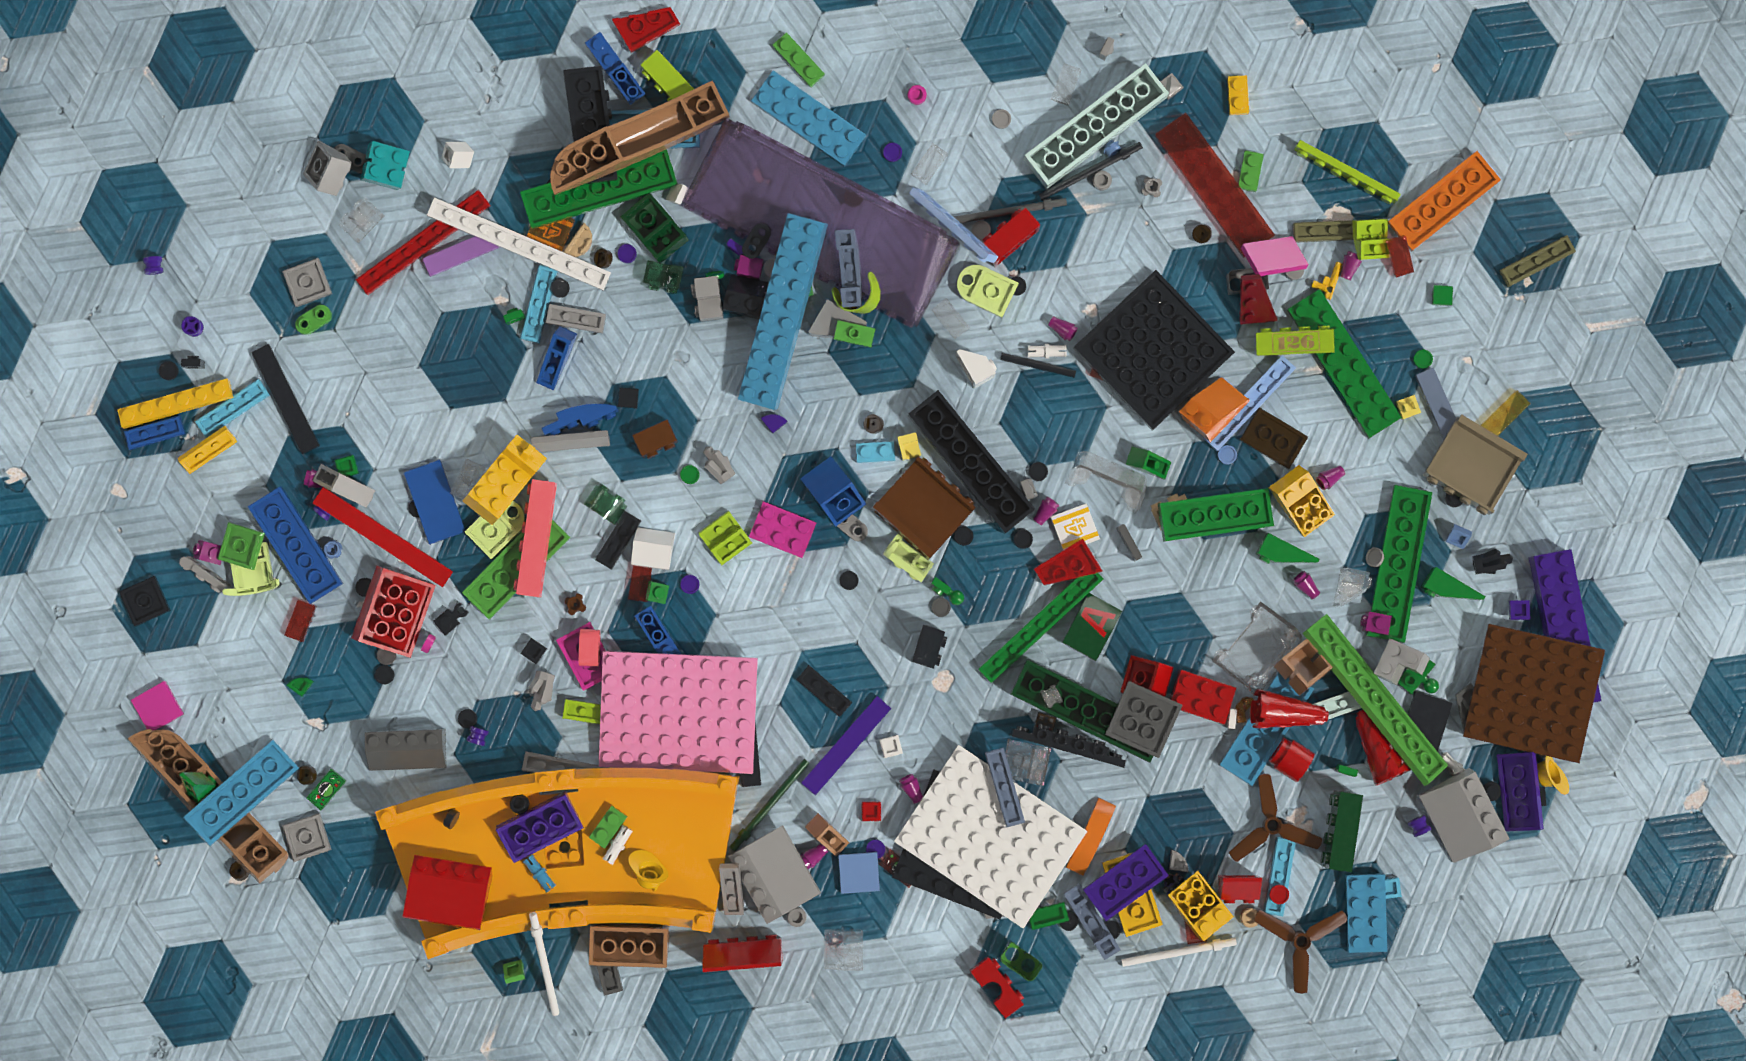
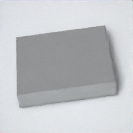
M319 258L283 271L295 307L332 294Z
M320 813L282 825L293 862L332 850Z

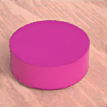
M920 85L912 86L908 91L910 103L921 105L925 102L927 96L925 88Z
M429 634L421 651L427 654L436 636Z

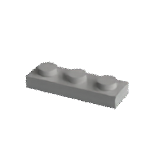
M549 304L546 323L603 334L606 314Z
M739 863L720 864L719 872L724 915H744Z

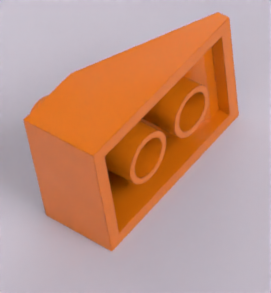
M1221 377L1192 397L1179 413L1187 424L1211 443L1250 400Z

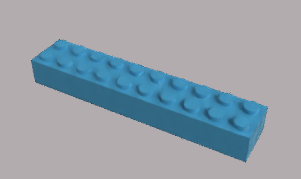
M792 213L787 214L738 400L772 410L779 408L828 223Z

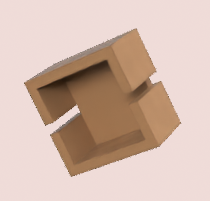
M1305 639L1274 666L1285 680L1287 678L1290 679L1289 685L1299 696L1333 668L1322 655L1314 662L1310 660L1319 651L1308 639Z

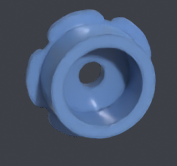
M1111 140L1104 145L1105 150L1103 152L1108 157L1115 155L1121 149L1119 141L1114 142Z
M330 540L324 545L323 551L329 559L338 558L342 554V545L339 542Z

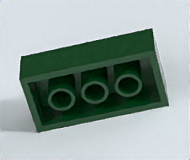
M1334 790L1333 794H1330L1329 805H1331V813H1328L1326 818V824L1329 827L1328 832H1325L1323 843L1326 844L1325 852L1322 851L1320 859L1323 867L1352 873L1363 795Z

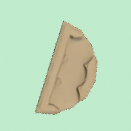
M584 222L564 250V253L573 257H579L590 249L592 233Z

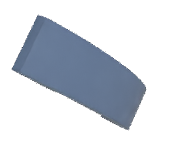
M855 229L835 230L842 288H840L842 307L862 306L861 265Z
M1079 883L1063 893L1103 959L1106 960L1119 952L1121 949L1089 897L1083 891L1081 884Z

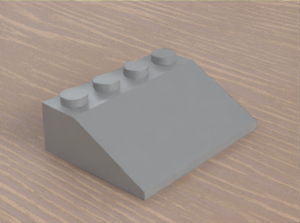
M1470 768L1418 795L1453 863L1493 849L1509 840L1476 772Z
M783 825L728 856L732 864L739 863L741 880L766 924L821 893Z

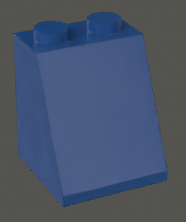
M831 456L800 478L835 527L866 505L853 483Z

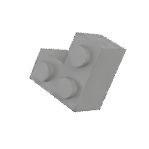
M718 277L694 279L695 284H691L693 297L698 300V306H695L696 317H700L701 322L724 319Z
M1389 639L1374 674L1385 681L1397 685L1405 668L1422 675L1430 657L1419 650Z

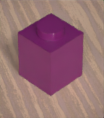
M740 255V259L735 261L734 270L737 271V276L760 280L764 261L760 258L750 259L745 255Z

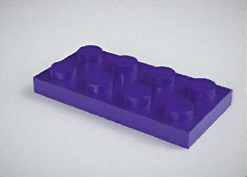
M1536 753L1498 754L1497 761L1505 831L1543 830Z
M1144 844L1086 886L1083 891L1104 920L1107 921L1169 875L1148 846Z

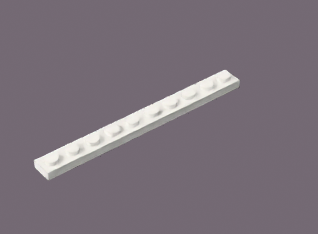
M437 198L433 199L427 213L428 217L604 291L611 272Z

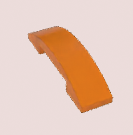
M1097 799L1085 827L1087 833L1070 857L1066 868L1084 876L1116 808L1115 805L1103 799Z

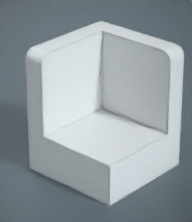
M446 142L441 159L449 168H470L474 151L466 142Z

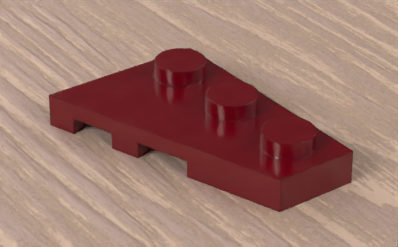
M1261 275L1241 276L1240 325L1278 321Z

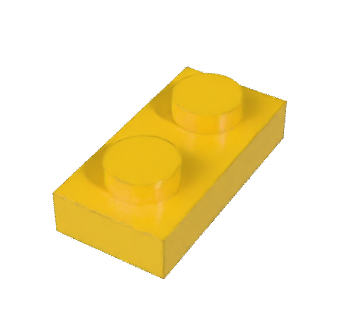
M1247 75L1228 76L1229 115H1248Z

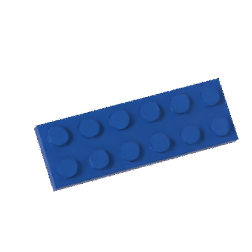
M282 486L248 506L309 604L344 584Z

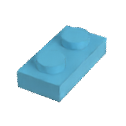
M894 441L856 444L857 463L895 461Z

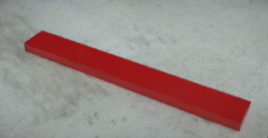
M477 190L455 207L478 216L491 205L480 190ZM436 220L359 276L356 281L367 295L371 294L458 229Z
M325 487L321 489L313 501V504L442 588L454 572Z

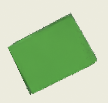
M1011 941L999 957L1004 965L1027 981H1033L1042 969V963ZM1016 948L1019 952L1018 959L1009 961L1005 956L1007 949ZM1025 959L1033 960L1035 963L1034 970L1031 972L1023 971L1021 967L1022 961Z

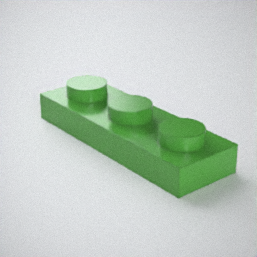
M787 32L773 44L774 49L811 88L825 76V73Z

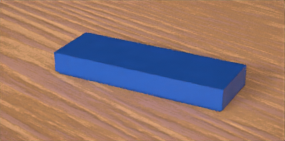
M181 416L124 431L129 450L186 435Z

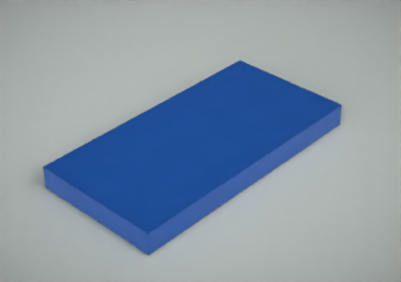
M441 460L404 472L429 545L466 531Z

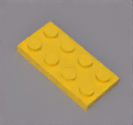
M1132 853L1101 862L1104 872L1106 873ZM1151 889L1118 912L1126 937L1163 925Z

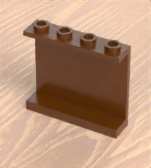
M918 456L915 462L886 494L875 503L871 510L922 556L929 560L976 507L973 505V500L968 496H962L959 493L960 489L953 483L949 484L945 480L946 477L939 470L934 471L927 459L924 457L921 459Z

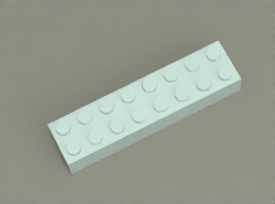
M1145 63L1024 155L1023 160L1047 190L1101 149L1107 142L1114 139L1168 97L1169 92Z

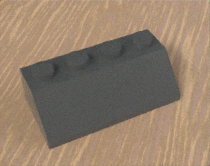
M446 729L365 732V753L369 771L447 768Z

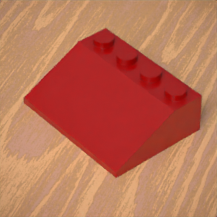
M376 565L352 639L411 658L436 585Z
M414 855L403 918L480 930L493 877L492 867Z
M777 934L765 935L766 939H758V936H748L746 940L740 941L738 937L727 938V942H719V939H709L708 943L703 945L702 970L703 972L781 966L783 963L782 938H777Z

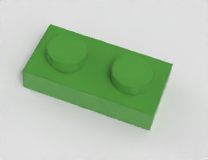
M1244 151L1237 189L1251 192L1257 191L1264 154Z
M611 806L589 838L605 849L628 816L614 806Z

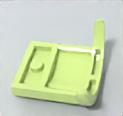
M897 534L885 549L883 555L893 561L896 567L908 572L911 578L922 582L934 563L927 560L918 551L902 540L903 538Z
M263 542L254 570L231 564L234 589H223L222 593L228 596H244L270 591L279 586V579L274 580L267 542Z

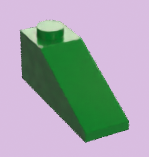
M1270 533L1265 534L1256 552V555L1260 556L1259 560L1266 564L1270 562L1318 563L1320 560Z
M1432 567L1421 585V588L1425 590L1424 593L1432 598L1436 596L1484 600L1486 597L1437 567Z
M182 772L179 774L187 795L197 805L217 788V782L210 775L207 777L202 772Z

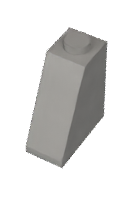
M827 299L808 334L812 337L834 339L838 320L867 326V322L849 311H844L837 304Z
M322 464L313 479V482L366 508L375 492L374 489Z

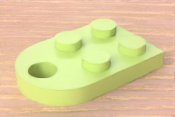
M971 265L960 273L957 280V290L965 301L1002 318L1019 283L984 266ZM965 275H969L973 278V283L965 285L962 282V278Z
M512 501L493 525L480 516L465 533L490 559H493L522 531L523 521L525 522L524 511L519 504ZM510 507L517 508L518 514L516 517L511 518L508 516L507 511Z

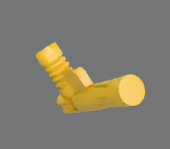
M1336 262L1331 277L1325 276L1322 283L1313 280L1311 287L1324 291L1325 298L1331 300L1343 264ZM1327 287L1332 288L1331 293H1329Z

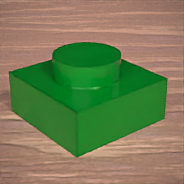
M517 308L508 310L507 314L503 316L507 325L525 319L524 312Z
M649 581L645 600L666 604L669 585Z

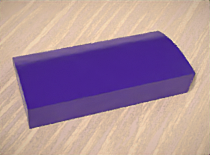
M564 791L528 809L525 813L518 814L496 826V831L513 863L584 827L567 792Z

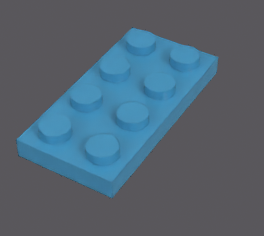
M1385 874L1345 875L1346 916L1348 919L1347 952H1387Z

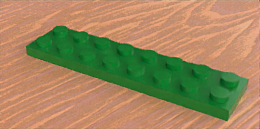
M667 149L618 170L617 181L584 184L554 195L551 183L521 191L520 194L531 229L677 185Z
M1320 289L1287 309L1298 329L1299 327H1310V330H1318V326H1330V329H1334L1335 353L1314 354L1368 439L1402 418Z
M1398 485L1393 486L1382 545L1384 560L1378 567L1370 611L1392 616L1388 635L1367 631L1366 636L1385 640L1392 639L1400 643H1405L1433 492Z

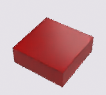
M862 802V821H881V802Z

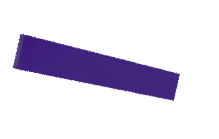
M877 696L801 783L816 796L892 708Z

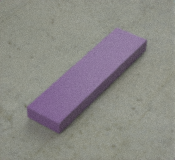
M472 237L423 258L430 277L501 247L478 237Z

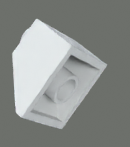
M961 349L956 351L955 356L974 389L995 377L997 368L992 359L988 360L986 356Z

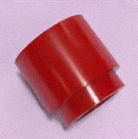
M1284 737L1270 757L1269 762L1274 765V769L1294 782H1298L1309 768L1315 753L1293 739L1288 740Z

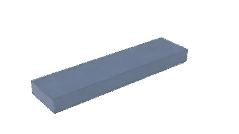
M1433 367L1415 375L1444 440L1456 417Z
M1004 747L986 752V759L1006 828L1025 823Z

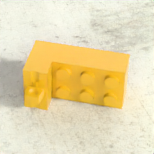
M516 435L462 502L493 525L547 458L519 435Z

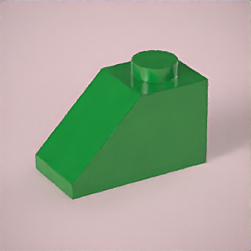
M1131 447L1126 465L1165 480L1171 461L1149 450Z

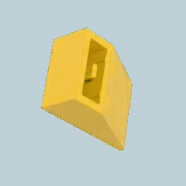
M1300 465L1268 487L1303 537H1306L1335 515L1310 473Z
M1196 871L1168 894L1172 903L1199 940L1205 941L1234 917L1199 871Z

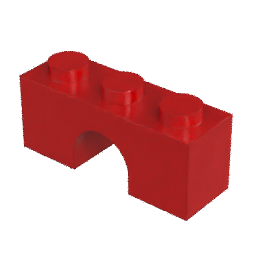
M987 956L971 968L970 972L981 987L989 982H996L1001 986V994L993 1000V1003L1006 1019L1024 1005L1021 1001L1024 997L1018 989L1014 991L1010 986L1013 982L1006 973L1002 975L998 970L1001 966L996 959H990Z

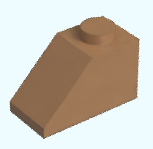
M819 813L805 826L836 857L849 844V841Z

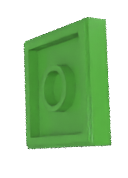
M228 522L218 560L254 570L265 533Z

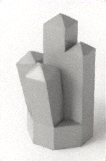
M712 446L705 447L703 453L708 458V461H706L704 467L720 484L736 474L727 456H723L719 450H714Z
M536 671L535 677L528 687L529 693L533 696L531 708L534 711L541 710L543 704L552 700L555 675Z

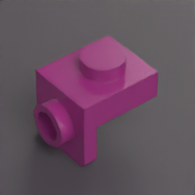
M198 540V543H195L193 547V558L221 565L222 560H218L221 545Z
M1366 612L1361 617L1360 626L1363 627L1362 631L1388 635L1392 616Z

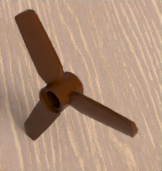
M1259 775L1261 807L1266 817L1262 824L1263 827L1255 828L1229 851L1231 858L1236 862L1240 861L1263 844L1269 834L1277 833L1284 839L1316 850L1319 849L1322 844L1321 837L1294 825L1282 824L1276 818L1278 809L1271 775ZM1270 820H1275L1277 823V828L1274 831H1270L1267 827Z
M1258 910L1254 917L1256 923L1284 941H1291L1292 946L1296 948L1292 955L1294 992L1300 994L1307 993L1309 955L1306 950L1311 946V941L1321 939L1348 920L1346 914L1343 911H1339L1310 926L1304 933L1301 931L1295 932L1292 926L1261 910ZM1300 936L1305 937V943L1302 946H1298L1296 943L1297 938Z

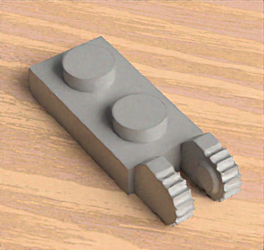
M191 556L181 557V567L195 572L194 576L201 581L206 580L211 584L210 588L219 593L223 589L231 587V584L195 558L193 559Z

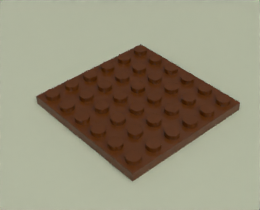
M1488 624L1463 737L1580 764L1605 650Z

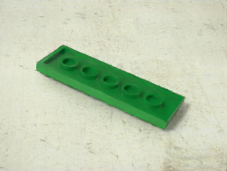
M1269 488L1158 503L1163 542L1274 526Z

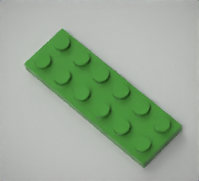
M553 519L546 563L571 538ZM521 532L462 592L489 620L516 594L517 590H514V582L519 577V571H516L517 561L521 560L522 552H519L520 541H524L525 533Z

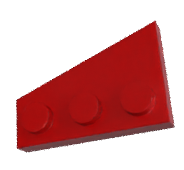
M671 7L612 19L631 53L680 25Z
M1083 538L1034 568L1045 586L1104 572Z

